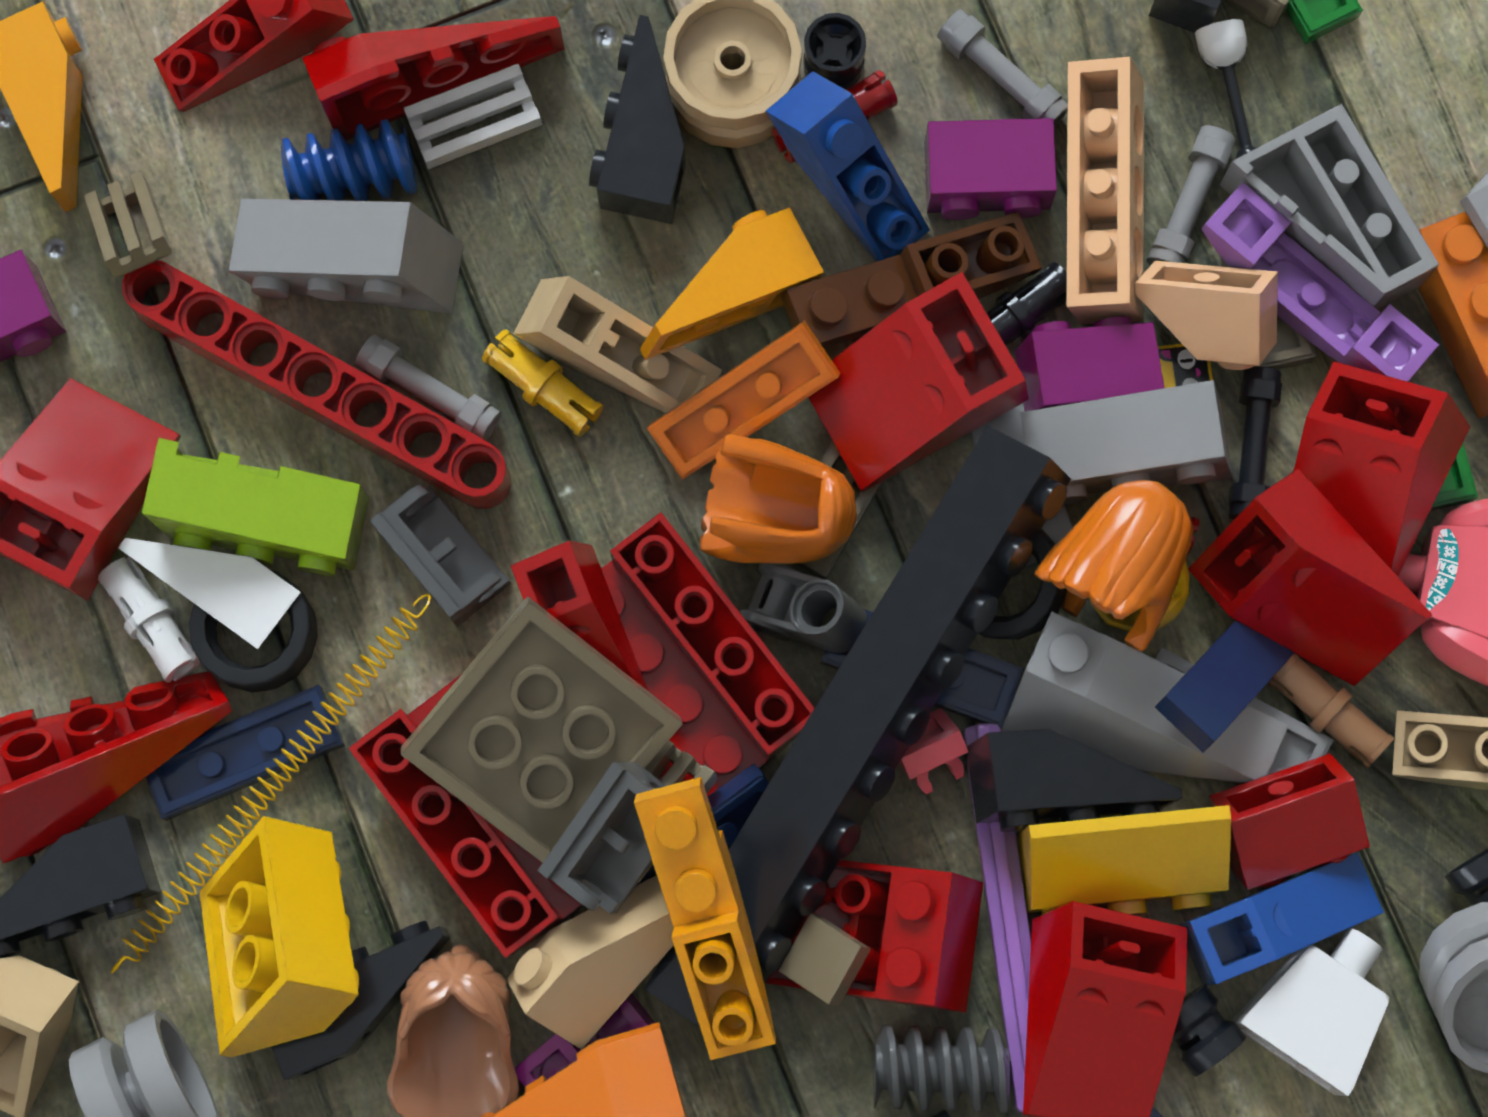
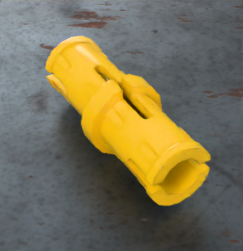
M502 330L495 337L499 342L498 348L493 343H490L483 353L482 361L487 365H491L524 391L522 397L531 406L534 407L540 404L572 429L575 435L582 437L590 429V426L587 425L588 421L590 420L595 424L604 409V405L596 402L562 375L563 367L554 360L545 362L512 336L509 330Z

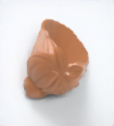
M456 945L451 950L443 952L437 959H429L422 963L418 971L410 976L406 982V988L401 992L400 1004L403 1006L397 1029L396 1052L387 1081V1092L392 1107L403 1117H480L486 1112L496 1113L517 1099L519 1092L518 1080L510 1052L511 1032L509 1028L508 1006L512 1002L511 991L508 988V982L501 973L495 972L494 967L483 960L481 954L473 951L468 945Z

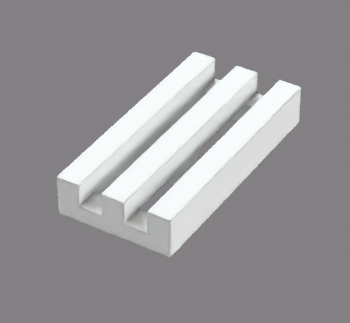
M519 64L404 107L428 169L542 125L537 107H535ZM514 87V90L511 92L505 93L493 99L487 100L475 106L469 107L462 111L456 112L444 118L423 125V122L436 118L448 112L454 111L456 109H459L461 107L472 104L474 102H477L479 100H482L484 98L490 97L492 95H495L497 93ZM521 105L524 111L432 147L430 140L462 127H469L482 122L488 117Z

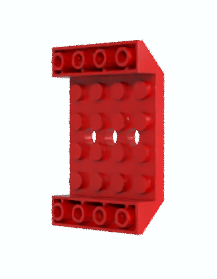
M660 512L610 550L612 561L602 567L601 570L647 690L681 717L683 724L669 741L674 743L675 747L680 751H686L693 756L696 762L702 766L706 765L715 771L718 777L716 783L707 793V796H709L753 763L760 770L798 737L815 708L662 512ZM458 676L408 715L402 709H399L348 749L502 955L507 959L565 921L584 905L575 900L551 879H547L538 872L542 865L540 860L401 755V746L460 677ZM669 763V765L660 775L658 780H662V778L665 776L668 770L672 767L673 763ZM687 774L681 782L694 778Z

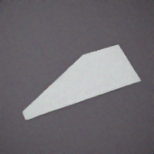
M125 538L118 547V549L257 649L301 593L253 557Z

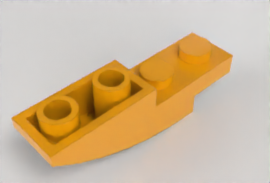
M702 777L636 794L634 805L672 921L673 932L671 938L710 1060L776 1044L769 1002L741 891L723 830L718 831Z

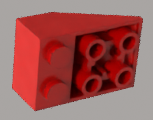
M963 272L905 303L836 356L832 361L840 372L839 377L808 397L862 493L1029 400L1027 384L1023 374Z
M1334 361L1306 416L1294 471L1299 468L1389 568L1399 576L1471 426L1447 392Z
M70 378L0 460V556L88 601L99 583L98 575L109 565L145 501L158 437L178 442L181 435Z
M1299 468L1255 497L1188 568L1190 573L1231 618L1295 652V654L1352 686L1357 685L1432 616V613Z
M840 860L826 882L827 888L823 901L812 914L822 916L871 948L845 996L966 1013L984 882L953 872ZM809 915L804 918L797 932L793 936L791 940L792 945L794 944L797 936L799 935ZM779 969L771 973L765 983L805 989L779 972Z
M1075 901L1032 919L1023 1102L1024 1116L1150 1117L1186 994V927Z

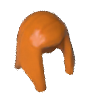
M728 434L724 437L722 448L718 449L715 455L716 463L712 467L710 477L713 488L708 490L705 504L706 514L701 521V530L704 532L700 537L701 552L738 563L797 564L823 559L839 550L848 541L857 520L854 490L844 474L816 459L771 441Z
M1135 480L1121 483L1107 491L1090 507L1066 536L1051 548L1034 574L1043 581L1052 582L1059 589H1067L1062 607L1066 613L1073 617L1078 616L1089 597L1094 607L1104 613H1111L1115 619L1122 620L1142 608L1124 639L1129 647L1142 652L1149 646L1168 609L1191 546L1194 529L1187 508L1174 493L1159 482Z

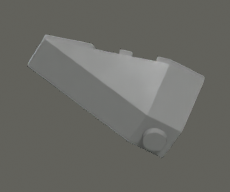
M1051 611L1025 669L1001 732L1051 729L1143 772L1246 783L1268 775L1289 725L1247 705L1221 736L1202 753L1155 708L1158 702L1185 675L1184 673L1107 635Z

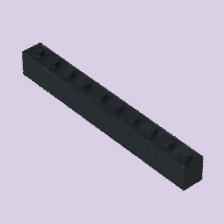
M988 425L729 848L764 984L770 974L776 972L781 967L792 947L791 940L804 918L813 913L823 901L827 888L826 882L840 859L847 857L857 845L861 835L860 826L874 803L883 799L891 789L895 780L897 765L908 747L918 742L925 733L929 724L931 709L942 691L949 688L959 677L964 665L965 653L976 635L984 631L993 621L997 613L999 597L1012 576L1018 575L1027 565L1032 554V543L1046 520L1052 519L1059 512L1065 501L1066 487L1071 478L1050 457ZM673 946L662 958L644 989L700 1028Z

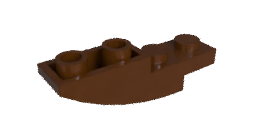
M1015 212L909 244L900 255L787 288L781 299L792 327L794 328L805 321L822 347L826 348L849 340L855 343L905 303L960 272H963L977 298L981 299L1038 273L1042 266L1020 213Z

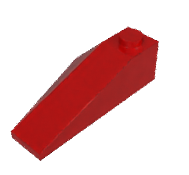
M556 16L361 33L348 39L343 36L333 37L320 43L312 54L302 57L332 128H338L347 141L354 138L356 124L362 123L367 131H371L380 126V120L388 119L390 123L406 116L404 107L515 64H519L520 68L565 48L561 27Z
M206 671L187 675L176 681L166 682L164 680L136 686L127 693L124 700L108 704H94L92 696L71 700V712L37 719L33 709L1 717L0 858L2 863H7L19 857L37 854L46 846L55 843L62 835L76 831L231 713L230 703L212 673Z

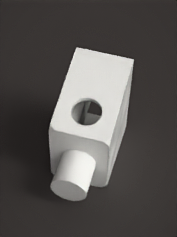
M1353 928L1347 929L1331 956L1313 945L1300 949L1284 962L1235 1015L1232 1021L1237 1024L1246 1036L1333 1095L1349 1096L1355 1086L1389 1003V996L1364 979L1383 949L1371 938Z

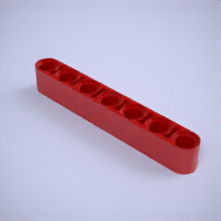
M157 260L124 275L122 281L124 299L140 320L148 327L470 507L491 509L501 504L508 496L511 488V474L501 452L491 443L166 262ZM157 284L170 285L169 294L162 303L155 306L144 305L145 294L151 287ZM214 313L224 315L222 326L216 333L210 336L197 335L196 329L203 317ZM263 343L278 345L276 357L270 363L264 366L250 365L251 353L257 346ZM316 373L332 375V383L325 393L313 397L303 394L305 381L310 376ZM375 402L387 406L386 415L379 424L373 427H363L357 424L356 418L363 406ZM428 432L441 436L442 442L435 454L419 458L410 453L411 444L417 436ZM486 462L497 468L495 479L484 488L475 489L468 487L464 483L466 472L477 463Z

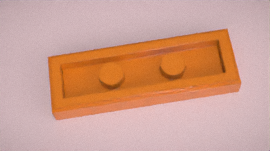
M803 321L650 423L647 430L683 480L715 459L718 449L722 448L726 435L734 434L743 437L752 435L837 379L840 372L810 327Z

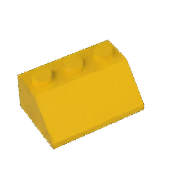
M1230 805L1029 825L1016 836L1027 913L1042 912L1043 915L1072 901L1092 906L1106 905L1109 910L1131 915L1147 913L1146 901L1171 899L1173 911L1212 907L1211 895L1229 890Z
M263 816L199 891L220 1056L232 1058L324 1032L359 995V975L354 968L349 938L350 920L348 915L345 914L340 884L341 867L336 860L333 836L330 831Z

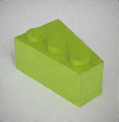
M158 437L142 514L165 535L174 539L172 545L211 551L212 546L235 549V555L253 557L262 565H273L274 556L298 560L297 569L322 576H335L337 567L355 570L369 502V496L361 484L280 466L279 471L243 465L239 464L240 456L219 452L217 460L185 455L178 450L179 442Z

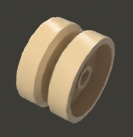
M694 0L680 10L667 31L663 61L666 73L665 78L676 117L688 133L710 145L736 149L762 143L772 136V128L775 126L767 115L766 110L800 82L802 48L795 24L778 3L772 0Z

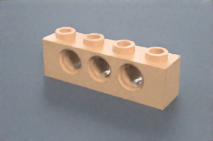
M1131 57L1068 62L1066 307L1082 325L1094 324L1099 320L1117 316L1129 317L1131 322L1144 321V303L1135 294V282L1144 273V79Z

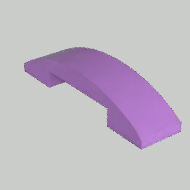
M1242 182L1202 227V231L1225 263L1233 268L1278 271L1277 316L1317 348L1342 364L1408 382L1439 344L1391 304L1382 313L1379 312L1285 234L1284 231L1291 224V221Z

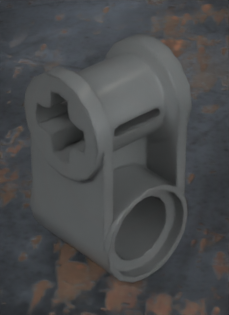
M758 563L756 571L760 574L759 581L748 609L740 610L741 615L754 631L783 641L792 640L831 653H844L851 650L868 622L865 610L857 601L829 580L803 574L782 564ZM837 607L833 619L828 624L821 626L825 614L832 608Z

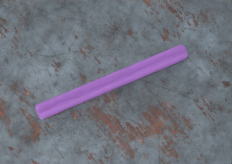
M976 724L964 729L963 739L966 746H968L986 733L1001 732V729L997 724ZM966 753L1006 1045L1009 1049L1014 1102L1016 1110L1019 1113H1023L1031 934L1016 832H1001L999 822L976 824Z

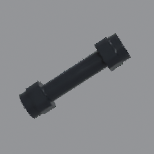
M1252 367L1243 371L1239 403L1246 405L1239 482L1233 483L1230 487L1228 504L1230 506L1229 518L1233 520L1255 497L1270 488V486L1264 485L1271 412L1272 408L1277 407L1281 401L1282 373L1277 369Z

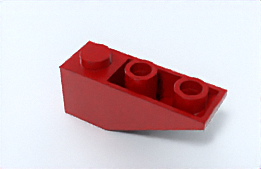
M229 0L155 57L154 61L178 110L185 112L310 53L316 46L329 39L353 21L354 18L345 0Z
M569 540L511 565L523 601L527 596L647 690L592 545Z

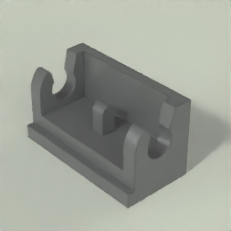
M421 483L414 486L384 511L379 512L369 520L380 536L456 627L460 626L511 584L506 575L487 555L430 485L427 488Z
M613 762L544 860L538 872L547 879H551L588 909L594 911L599 905L610 914L617 913L652 864L650 852L634 805L636 794L666 785L637 762Z

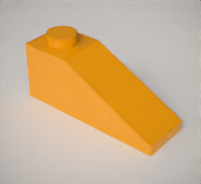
M42 1L0 21V89L49 193L61 208L67 212L77 207L83 76L73 55L83 50L67 18L64 17L55 21Z
M790 207L767 215L765 210L754 211L734 223L732 226L733 232L654 325L640 348L645 360L784 306L781 296L787 288L820 279L824 271Z

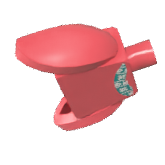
M1482 499L1462 504L1446 513L1440 525L1433 526L1425 536L1421 555L1409 553L1398 577L1432 613V616L1420 628L1422 641L1433 655L1450 669L1488 687V499Z

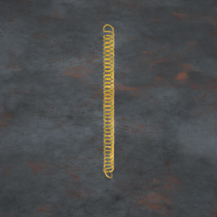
M429 594L422 595L413 603L415 607L421 599L428 597L426 606L417 616L402 607L399 608L400 612L413 627L395 617H391V620L406 637L387 626H383L384 630L399 647L380 636H376V639L390 656L368 645V649L378 658L382 665L372 661L363 654L360 655V658L375 675L365 671L356 664H352V667L365 680L366 685L349 674L344 673V676L357 689L359 694L340 683H336L337 687L348 697L351 703L339 698L332 692H328V695L339 705L344 713L332 708L325 702H320L336 723L316 711H312L328 732L305 720V724L317 735L320 741L311 738L300 730H297V733L308 743L313 751L289 739V742L298 750L304 760L297 758L285 749H281V752L287 756L297 770L273 758V761L285 772L289 779L276 774L269 768H265L281 789L257 777V780L267 788L273 798L262 794L252 786L249 787L262 801L265 808L253 803L245 796H241L253 809L257 817L233 805L248 822L249 827L226 815V818L234 824L242 836L236 835L218 824V827L230 838L234 845H229L213 834H210V837L221 846L226 855L220 854L205 843H202V846L211 853L218 864L211 863L199 854L194 853V856L207 867L210 874L204 873L189 862H186V865L201 879L202 884L193 881L179 871L178 874L189 883L194 893L186 891L175 882L170 881V884L183 895L186 903L177 900L165 890H162V893L177 907L178 912L170 910L158 900H154V903L161 907L168 915L170 922L161 919L152 911L146 909V912L160 924L162 931L154 929L142 919H138V922L151 932L154 941L145 938L135 929L130 928V931L141 939L147 949L138 948L126 938H122L123 942L136 952L139 959L123 955L113 966L110 974H113L125 959L140 962L141 955L139 951L143 953L149 952L147 942H157L155 932L159 934L165 933L163 923H173L170 913L175 915L181 914L178 904H189L186 894L196 895L197 890L194 885H205L202 875L212 876L213 872L210 866H221L217 856L228 857L226 847L236 848V841L233 837L238 839L244 838V832L240 827L252 829V823L249 818L254 820L260 819V814L256 808L268 810V805L263 798L275 801L276 796L272 789L284 791L283 784L279 779L291 782L292 778L287 770L292 772L300 771L298 764L294 760L307 763V757L303 751L310 754L315 753V748L310 741L316 744H323V739L317 731L331 735V730L326 722L332 725H339V721L333 712L341 716L347 715L346 709L340 702L348 706H355L354 700L347 692L354 696L362 697L363 693L357 684L366 688L371 686L364 674L372 678H378V673L371 664L381 669H386L385 662L378 654L388 659H394V655L387 645L396 650H402V646L395 636L406 641L410 640L408 633L402 626L412 631H418L417 625L409 616L418 619L423 615L431 601Z

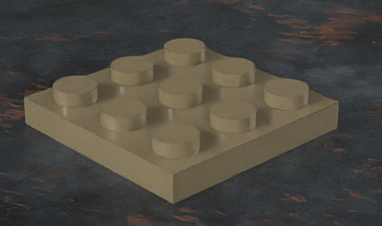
M527 596L401 746V755L543 863L613 762H637L643 768H646L683 723L677 713Z

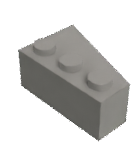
M1342 104L1233 160L1220 183V186L1231 195L1244 182L1291 221V224L1284 231L1285 234L1376 309L1422 286L1439 266L1438 261Z
M241 199L229 271L251 284V292L267 298L285 299L288 298L289 294H296L329 301L344 300L453 314L463 242L411 202Z
M1214 380L1020 412L1024 444L1050 457L1071 478L1066 487L1067 493L1063 505L1084 501L1087 499V494L1107 492L1121 483L1135 480H1151L1159 482L1164 486L1233 479L1223 409Z

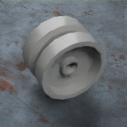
M1481 902L1453 913L1433 930L1420 954L1419 980L1451 1052L1470 1068L1488 1073V902Z
M155 1010L127 1024L123 1034V1049L118 1044L102 1037L72 1052L68 1060L70 1077L77 1100L85 1117H220L212 1093L188 1044L174 1023L162 1011Z

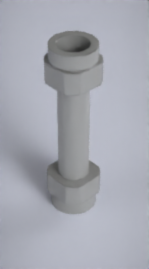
M962 9L956 11L944 23L937 34V38L946 45L945 48L958 60L967 55L1025 107L1022 113L1024 119L1053 118L1055 128L1068 113V103L1062 99V95L1050 84H1046L1041 89L983 37L985 26L973 15L969 16Z
M1210 125L1201 127L1188 157L1193 165L1167 228L1159 229L1147 258L1149 265L1154 261L1187 262L1195 243L1190 239L1192 230L1216 172H1223L1236 141L1235 137L1228 131Z
M376 334L372 335L364 343L357 355L355 366L366 372L367 375L383 384L391 380L454 419L455 424L485 441L493 434L501 419L502 412L491 406L489 402L476 394H473L469 399L404 360L401 348L386 339L380 338Z

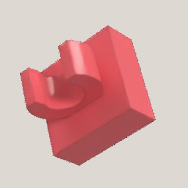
M942 708L929 713L930 720L925 733L918 742L908 747L899 762L900 767L910 780L913 779L925 794L933 792L932 784L928 779L929 771L945 763L956 780L964 777V766L959 757L969 752L960 730Z

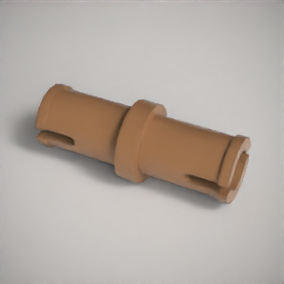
M1295 653L1268 682L1270 686L1278 689L1313 720L1309 724L1311 728L1318 733L1325 730L1363 763L1362 766L1366 769L1395 739L1349 701L1353 696L1344 687L1337 691Z

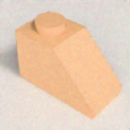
M1154 261L1135 282L1136 296L1197 360L1218 362L1220 367L1229 370H1245L1254 366H1260L1277 343L1278 271Z

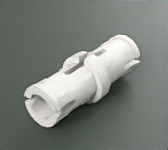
M123 557L112 562L98 575V581L105 588L109 596L112 597L125 618L124 629L130 638L139 639L154 660L163 679L166 682L176 681L192 672L200 664V661L191 644L186 640L173 619L175 610L167 599L159 598L144 577L137 562L131 557L127 559Z

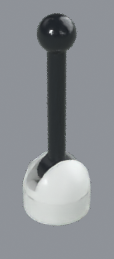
M1231 19L1212 23L1198 29L1195 32L1198 51L1204 61L1211 67L1220 69L1223 72L1240 147L1236 155L1237 159L1256 149V147L1252 146L1234 68L1245 55L1246 47L1248 46L1247 35L1243 20Z

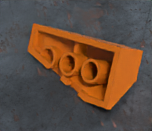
M659 1022L594 1041L576 1053V1061L552 1077L546 1079L542 1075L525 1087L524 1095L496 1113L486 1112L480 1116L688 1117Z

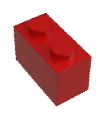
M1330 753L1209 795L1211 807L1230 805V868L1247 890L1258 886L1270 887L1280 884L1289 875L1317 865H1327L1332 862L1337 864L1345 860L1349 854L1370 847L1355 780Z

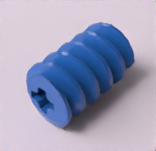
M388 119L380 120L378 138L372 139L362 123L356 124L354 141L351 144H347L338 128L331 129L329 148L325 149L322 148L315 135L309 133L306 136L304 153H298L289 138L282 139V166L290 200H297L298 198L300 200H321V196L324 193L327 200L345 201L346 189H349L356 201H368L371 184L375 186L380 196L385 200L392 198L395 179H398L408 195L417 193L415 167L405 125H403L402 134L397 135Z

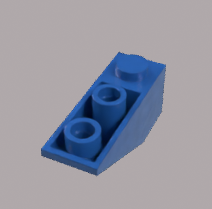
M812 71L766 110L767 115L794 159L875 262L900 255L907 245L916 243L930 231L852 93Z
M1355 852L1342 862L1337 864L1332 862L1177 925L1187 928V949L1202 985H1216L1285 957L1380 915L1384 911L1358 852Z

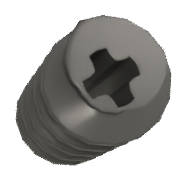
M882 1025L874 1047L873 1106L876 1108L882 1090H888L894 1109H902L908 1092L915 1091L920 1109L929 1110L935 1092H941L947 1111H955L961 1094L968 1093L974 1112H981L989 1093L995 1094L1000 1112L1008 1113L1010 1092L1009 1049L1004 1048L998 1029L994 1028L987 1029L981 1046L978 1047L971 1028H961L954 1046H951L945 1027H935L928 1045H925L918 1026H908L902 1043L898 1044L892 1025Z

